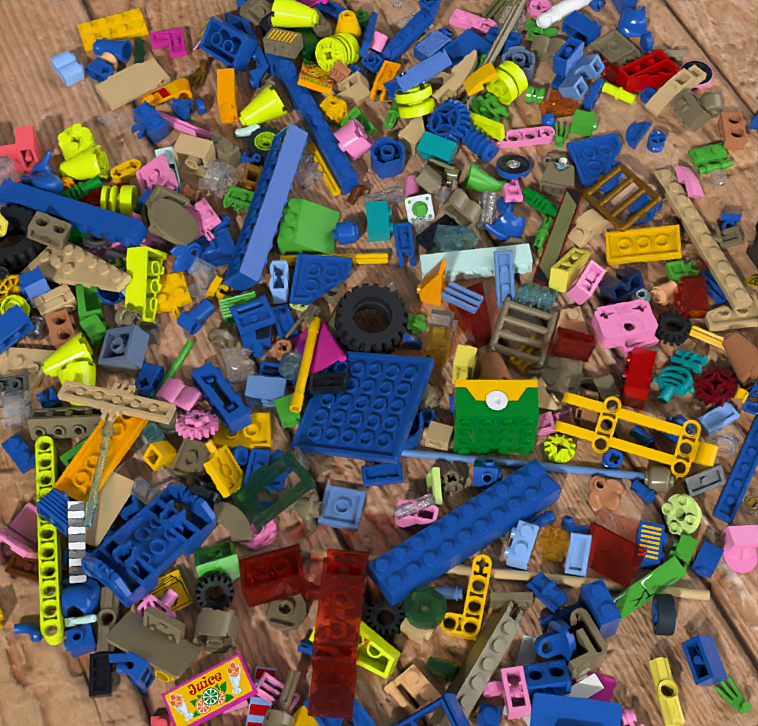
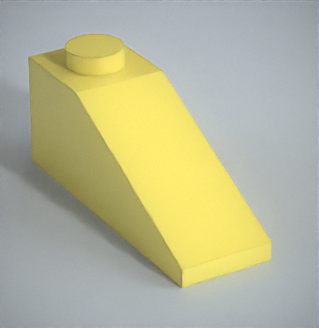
M573 247L551 267L549 287L558 292H567L581 268L584 267L591 252Z

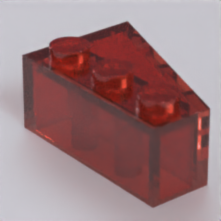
M482 281L466 288L484 296V300L475 314L448 303L450 311L470 345L477 349L489 344L492 334Z

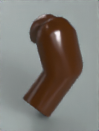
M365 185L354 187L346 202L354 205L358 197L362 195L364 197L369 196L370 188Z

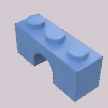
M598 54L582 56L559 86L558 90L565 102L581 100L589 90L586 81L597 78L603 71L605 66Z

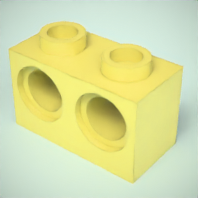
M458 344L453 363V384H455V380H473L476 369L477 348Z

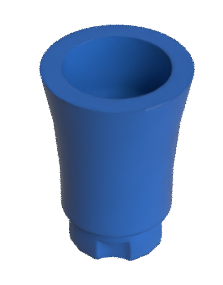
M96 39L93 44V50L95 55L101 56L104 52H108L115 56L118 61L127 63L131 57L132 46L129 40Z

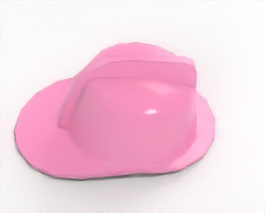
M723 530L720 535V543L724 550L723 556L726 564L738 573L751 571L758 561L756 547L731 549L726 533Z

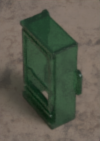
M287 451L271 465L263 464L250 475L251 480L232 494L231 498L257 531L260 532L266 524L313 487H317L313 477L290 451ZM291 468L301 482L277 501L266 486L287 469ZM262 489L275 502L266 509L254 496Z

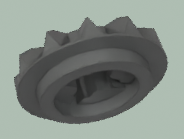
M91 233L83 237V244L91 250L106 249L107 246H111V242L106 238L102 237L100 239Z

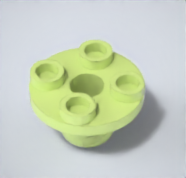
M675 494L662 506L665 523L672 534H691L697 529L702 517V511L691 496Z

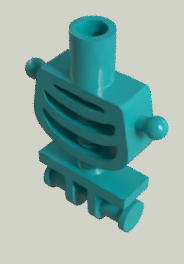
M677 349L675 356L670 358L673 366L663 368L658 377H652V381L657 382L659 389L662 390L657 397L658 401L662 404H667L673 394L683 397L687 392L693 393L694 381L689 371L701 374V366H705L707 363L706 356L702 357L696 352L692 354L689 350L682 351Z

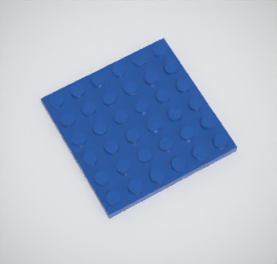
M343 351L347 359L344 362L336 361L323 369L320 374L348 372L350 378L347 393L311 395L290 448L296 452L398 464L435 361L433 358Z

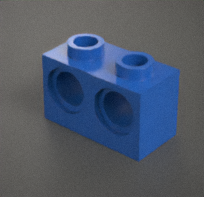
M565 659L523 665L530 700H532V696L536 692L554 695L571 694V679Z

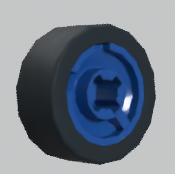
M654 594L652 599L653 632L655 635L672 636L676 624L674 597L672 594Z

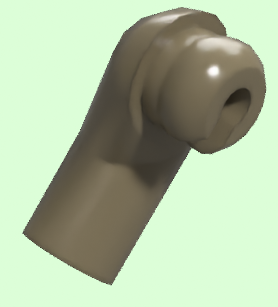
M551 152L543 157L542 164L547 167L549 162L557 163L559 158L567 159V155Z
M510 237L498 247L525 244V241L520 238Z

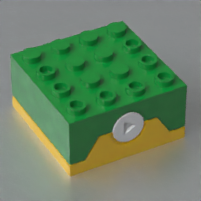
M455 380L453 412L454 453L463 455L469 453H478L480 455H487L489 453H498L500 455L518 453L520 455H528L533 453L539 421L538 380Z

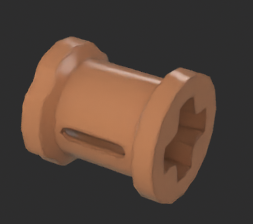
M185 184L181 190V195L189 198V200L194 201L196 204L203 199L204 191L191 188L190 185Z
M278 340L274 347L276 358L280 363H289L293 358V355H288L292 353V345L288 340Z

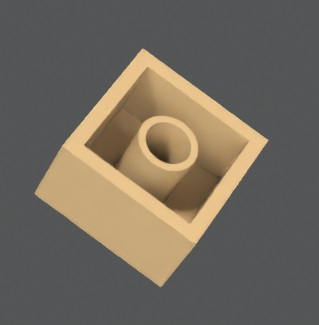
M180 134L173 147L178 171L211 179L218 164L213 141L192 135Z

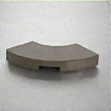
M214 501L213 512L217 516L216 523L222 524L229 529L232 542H253L252 529L244 513L229 503L222 501L217 503Z

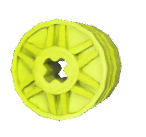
M340 32L319 41L315 50L316 60L319 66L327 72L338 60L348 67L358 61L360 47L353 35L347 32Z
M104 185L101 191L100 207L128 216L134 212L136 200L139 198L137 187L135 185H123L119 193L116 185L112 187Z

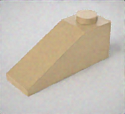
M356 71L344 78L339 84H334L330 95L343 99L346 104L358 102L370 95L371 89L368 80L359 71ZM321 92L316 95L318 105L328 97V94Z

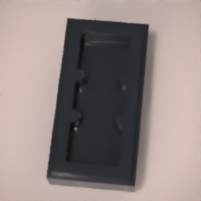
M112 652L90 654V698L112 696L113 663H109V654H112Z

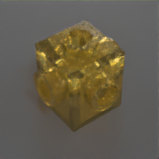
M558 527L546 528L545 535L540 534L539 547H543L541 559L562 562L564 551L568 552L570 539H566L567 531H563Z

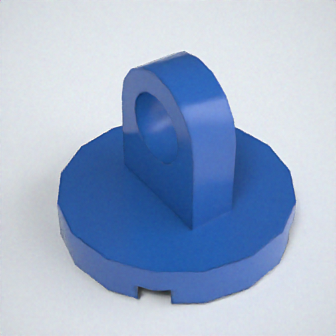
M562 619L549 622L547 633L536 638L534 651L543 658L555 656L557 660L565 659L566 663L573 660L572 658H575L577 654V645L573 633L570 634L568 631L570 626ZM548 641V648L542 651V645Z

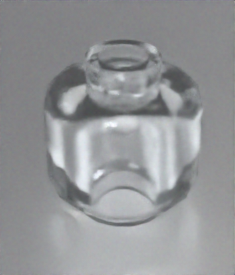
M718 430L714 435H710L708 443L719 447L716 456L731 458L737 454L740 440H737V436L734 433Z

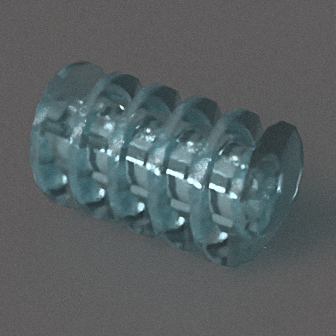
M525 282L523 287L519 286L516 302L520 303L522 300L523 305H527L530 302V307H534L537 304V309L539 310L544 306L546 312L550 308L553 311L557 290L555 289L552 294H550L549 288L543 292L542 286L535 290V284H532L529 289L527 282Z

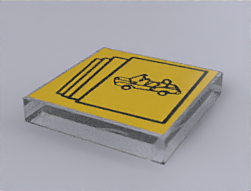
M179 568L158 577V586L147 595L148 597L152 594L160 600L169 588L173 589L179 594V597L171 605L170 609L177 615L196 606Z

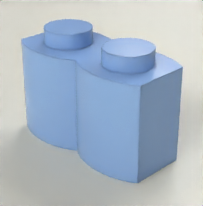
M68 50L49 58L53 70L67 87L85 79L83 65L81 63L78 64L73 53L70 54Z
M286 260L272 261L270 265L271 279L269 282L272 302L274 304L288 303L290 298L288 264Z

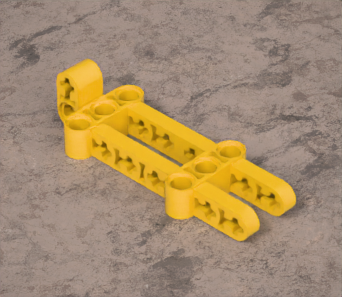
M564 393L562 402L600 413L598 423L594 432L556 420L553 430L591 441L592 449L597 453H605L610 447L670 465L671 473L675 477L687 475L692 462L708 467L714 466L719 447L705 442H698L701 426L695 420H688L680 426L621 408V401L613 396L608 397L602 403L576 394ZM615 401L618 404L617 410L609 411L606 407L607 402ZM621 419L678 436L673 455L614 438L613 433L617 420ZM603 420L611 421L612 428L605 431L601 428L600 424ZM687 424L695 425L696 433L694 435L687 434L685 430ZM597 439H604L607 444L606 448L598 450L595 447V441ZM682 443L690 445L691 451L687 455L680 452V445ZM677 462H681L685 466L682 474L674 471V465Z

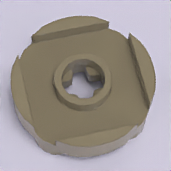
M282 588L268 596L264 604V613L267 623L274 629L294 631L303 623L307 614V607L302 595L298 591L291 588ZM285 605H289V609L291 611L286 614H282L280 608H284Z

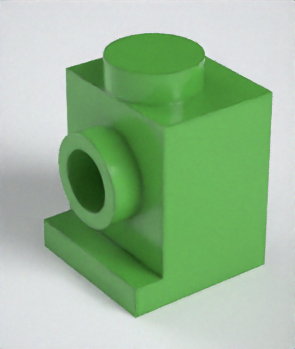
M683 533L679 541L675 539L666 561L675 556L682 567L687 569L698 540L689 534Z

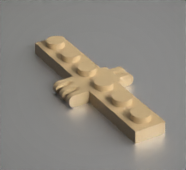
M66 380L57 394L59 400L101 409V420L106 421L108 419L109 422H114L117 416L121 417L124 414L169 425L176 411L175 404L133 395L136 386L133 384L129 386L128 383H123L121 386L119 381H116L110 390Z

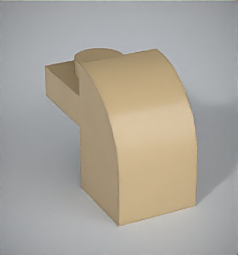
M590 209L576 220L577 225L567 237L583 249L594 234L599 236L609 224V221L598 211Z

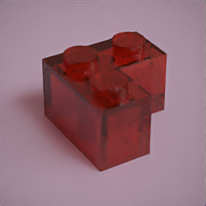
M682 276L680 282L676 284V291H673V302H676V309H678V312H681L682 319L705 318L708 312L705 276Z

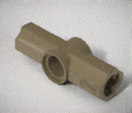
M102 587L100 612L97 616L99 626L96 652L116 653L117 648L106 641V635L120 621V601L107 587ZM108 615H113V621L105 625V618Z

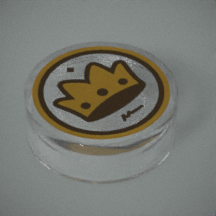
M749 493L743 497L741 509L746 514L755 515L758 513V495Z

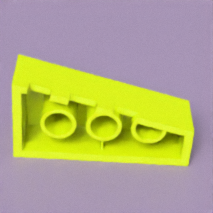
M147 246L127 248L126 273L130 275L132 280L126 285L125 307L141 313V324H150L155 321L158 305L156 295L161 290L159 279L160 275L164 274L163 260L167 259V253Z
M334 597L324 602L309 639L384 678H388L393 673L401 654Z

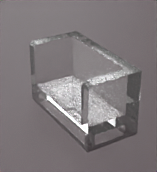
M163 465L160 467L157 477L147 482L141 476L136 477L131 493L145 505H148L167 488L170 482L179 483L181 478Z

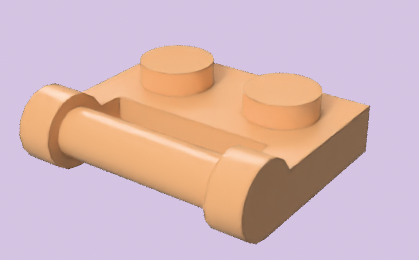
M414 664L384 688L385 692L388 695L391 694L409 716L441 697L439 692ZM402 685L420 707L415 710L397 689Z

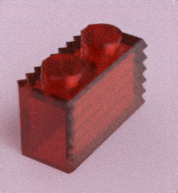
M560 326L557 328L550 343V354L588 363L595 349V337L593 334L572 331Z

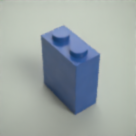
M603 579L583 585L578 599L581 608L588 611L604 639L615 635L621 615Z

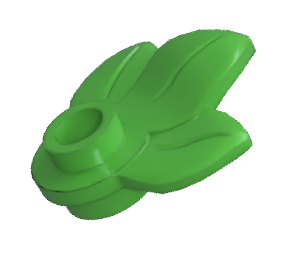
M530 19L525 24L528 38L533 41L536 35L552 38L558 31L556 28L549 27L542 29Z

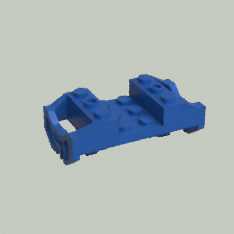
M170 482L167 488L90 555L84 556L81 559L82 571L89 577L98 579L114 593L125 607L129 608L132 604L146 597L158 586V576L182 554L188 558L204 543L210 533L216 528L217 516L204 499L198 498L197 494L191 495V491L187 490L186 485ZM174 503L183 504L189 511L191 510L203 523V529L200 530L186 519V510L177 511L174 508Z

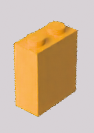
M234 68L217 69V102L221 123L238 122V89Z

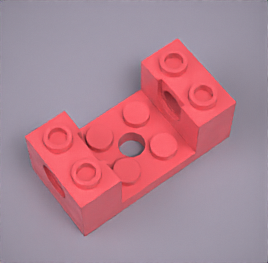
M33 125L15 127V144L0 146V175L30 171L37 162L42 161L41 146Z

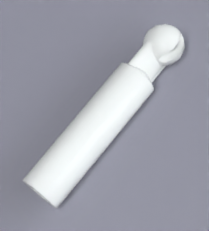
M562 0L552 6L550 10L540 13L536 18V24L538 27L546 29L554 22L566 18L574 10L578 11L587 6L592 0Z

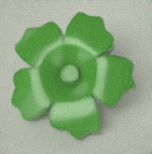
M414 313L409 314L407 329L409 331L412 330V334L415 335L421 333V330L426 331L428 327L426 322H424L426 317L423 314H418L417 316Z

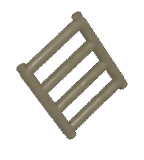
M505 297L489 343L488 352L496 351L534 363L537 368H542L558 313L555 311L552 313L511 301L510 297ZM509 308L549 321L547 327L508 316L507 313ZM504 322L544 334L543 341L503 330ZM499 337L540 349L538 357L497 344Z

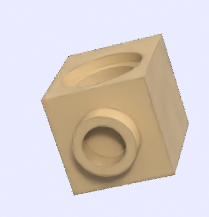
M431 421L429 427H425L422 436L425 439V447L448 453L454 427Z

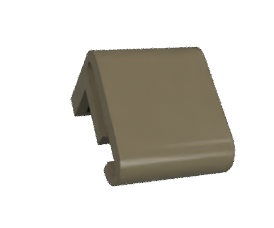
M158 184L144 203L141 216L143 224L149 230L148 232L163 238L165 235L156 227L153 228L149 221L148 209L151 204L157 199H168L186 209L190 200Z
M577 608L572 611L568 623L570 634L574 633L575 627L578 629L575 634L579 657L569 661L568 665L571 682L574 680L580 682L588 677V673L599 669L602 666L608 649L607 643L588 611L583 608Z

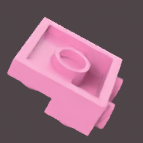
M162 153L136 171L141 194L147 187H150V191L155 189L158 184L173 191L179 187L175 172L170 170L167 157Z

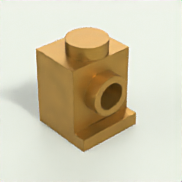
M246 163L240 187L249 191H255L262 167Z

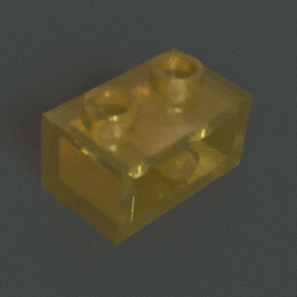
M429 327L426 358H433L435 368L445 367L446 360H450L451 339H448L449 328Z

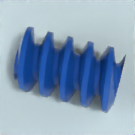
M475 125L468 128L469 132L464 133L465 138H462V144L467 146L469 150H472L483 162L491 161L498 153L499 148L495 147L496 143L491 141L490 137H486L485 133L481 134L480 129L476 130Z

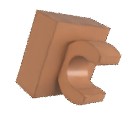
M338 60L327 74L339 84L352 70Z

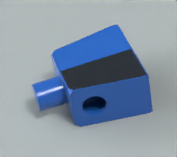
M273 324L240 335L245 351H253V356L256 358L263 357L265 355L264 349L272 347Z

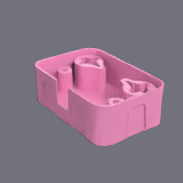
M644 299L598 307L594 311L591 321L598 342L604 349L624 346L626 340L635 338L633 344L650 341L654 338L658 327L648 301H644ZM630 323L635 329L627 331L624 328V324Z

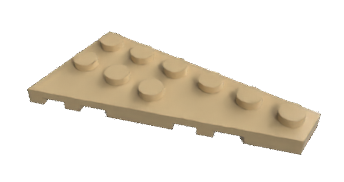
M67 241L62 251L49 246L46 247L21 272L22 275L29 272V270L39 267L45 279H50L52 282L75 286L82 284L88 288L95 286L101 290L120 292L132 280L129 274Z
M9 347L0 354V378L22 374L29 375L30 394L20 395V397L29 400L45 376L41 367L44 364L43 360L55 350Z

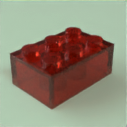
M299 543L238 560L241 590L249 608L310 591L306 559Z

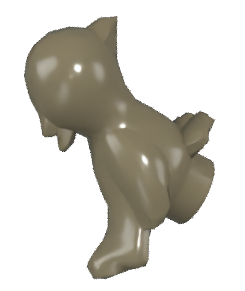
M290 482L277 493L276 502L285 513L291 515L292 510L296 511L305 523L304 535L308 537L317 530L315 523L317 518L323 516V503L319 501L317 493H311L310 497L298 496Z

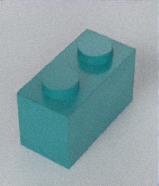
M424 131L416 150L419 157L423 160L428 161L429 158L451 166L458 151V146L454 141H446L443 137Z
M387 201L365 202L368 241L390 240V233H393V222H389V219L392 218L391 208L387 207Z

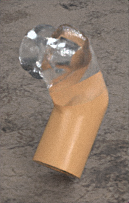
M175 98L167 100L164 104L156 105L155 110L162 113L172 112L173 100Z

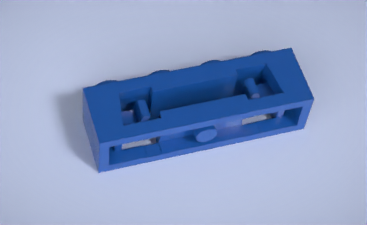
M209 362L191 371L193 384L201 391L204 399H206L231 434L252 424L250 416L252 411L247 404L244 405L240 394L232 390L230 381L223 378L219 367L215 368L212 362ZM215 384L217 385L220 394L229 404V406L226 407L228 412L225 410V405L222 402V400L213 390L216 388Z

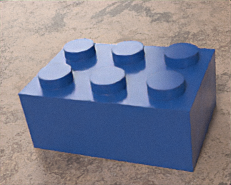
M211 16L198 47L230 68L245 72L258 41L225 20Z

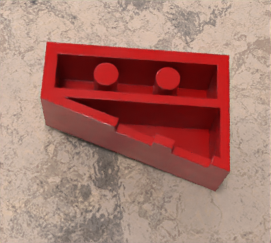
M658 49L620 67L616 83L628 92L641 91L648 87L659 88L677 74L680 69L661 49Z
M634 346L632 353H628L625 364H628L629 367L624 369L622 376L625 384L624 386L620 385L619 389L621 405L643 410L650 388L649 384L652 378L656 351Z

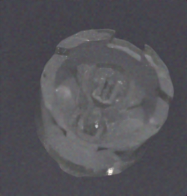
M211 158L204 167L207 170L204 178L200 177L199 188L220 199H224L230 186H235L236 184L234 177L237 168L220 159Z
M30 389L8 390L0 393V408L2 409L3 417L0 420L3 429L29 428L27 419L31 409H34L33 401H30Z

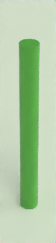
M187 340L151 399L157 400L156 394L168 377H174L193 347L194 343Z

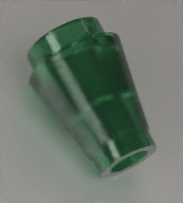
M432 656L429 657L426 663V669H429L446 682H452L460 669V666L456 665L454 661Z

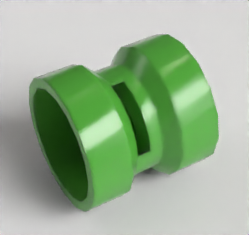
M528 86L525 102H535L537 105H543L546 89H536L534 86Z

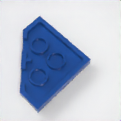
M617 133L566 144V149L582 188L594 185L597 182V178L603 175L609 163L615 161L621 152L622 144Z
M297 254L290 304L309 305L348 279L351 274L352 258Z

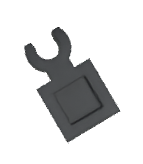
M190 476L187 479L186 485L191 492L219 503L222 495L219 494L217 489L207 486L208 483L204 479L199 477L195 479Z

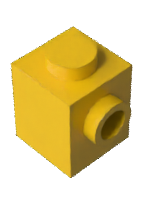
M167 440L150 443L142 458L154 471L171 468L178 451Z

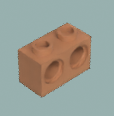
M721 112L718 129L720 140L725 150H743L745 143H748L749 135L745 131L746 119H743L742 112Z
M66 308L44 316L56 350L79 333L78 329L74 330L73 326L76 325L72 314L68 315Z

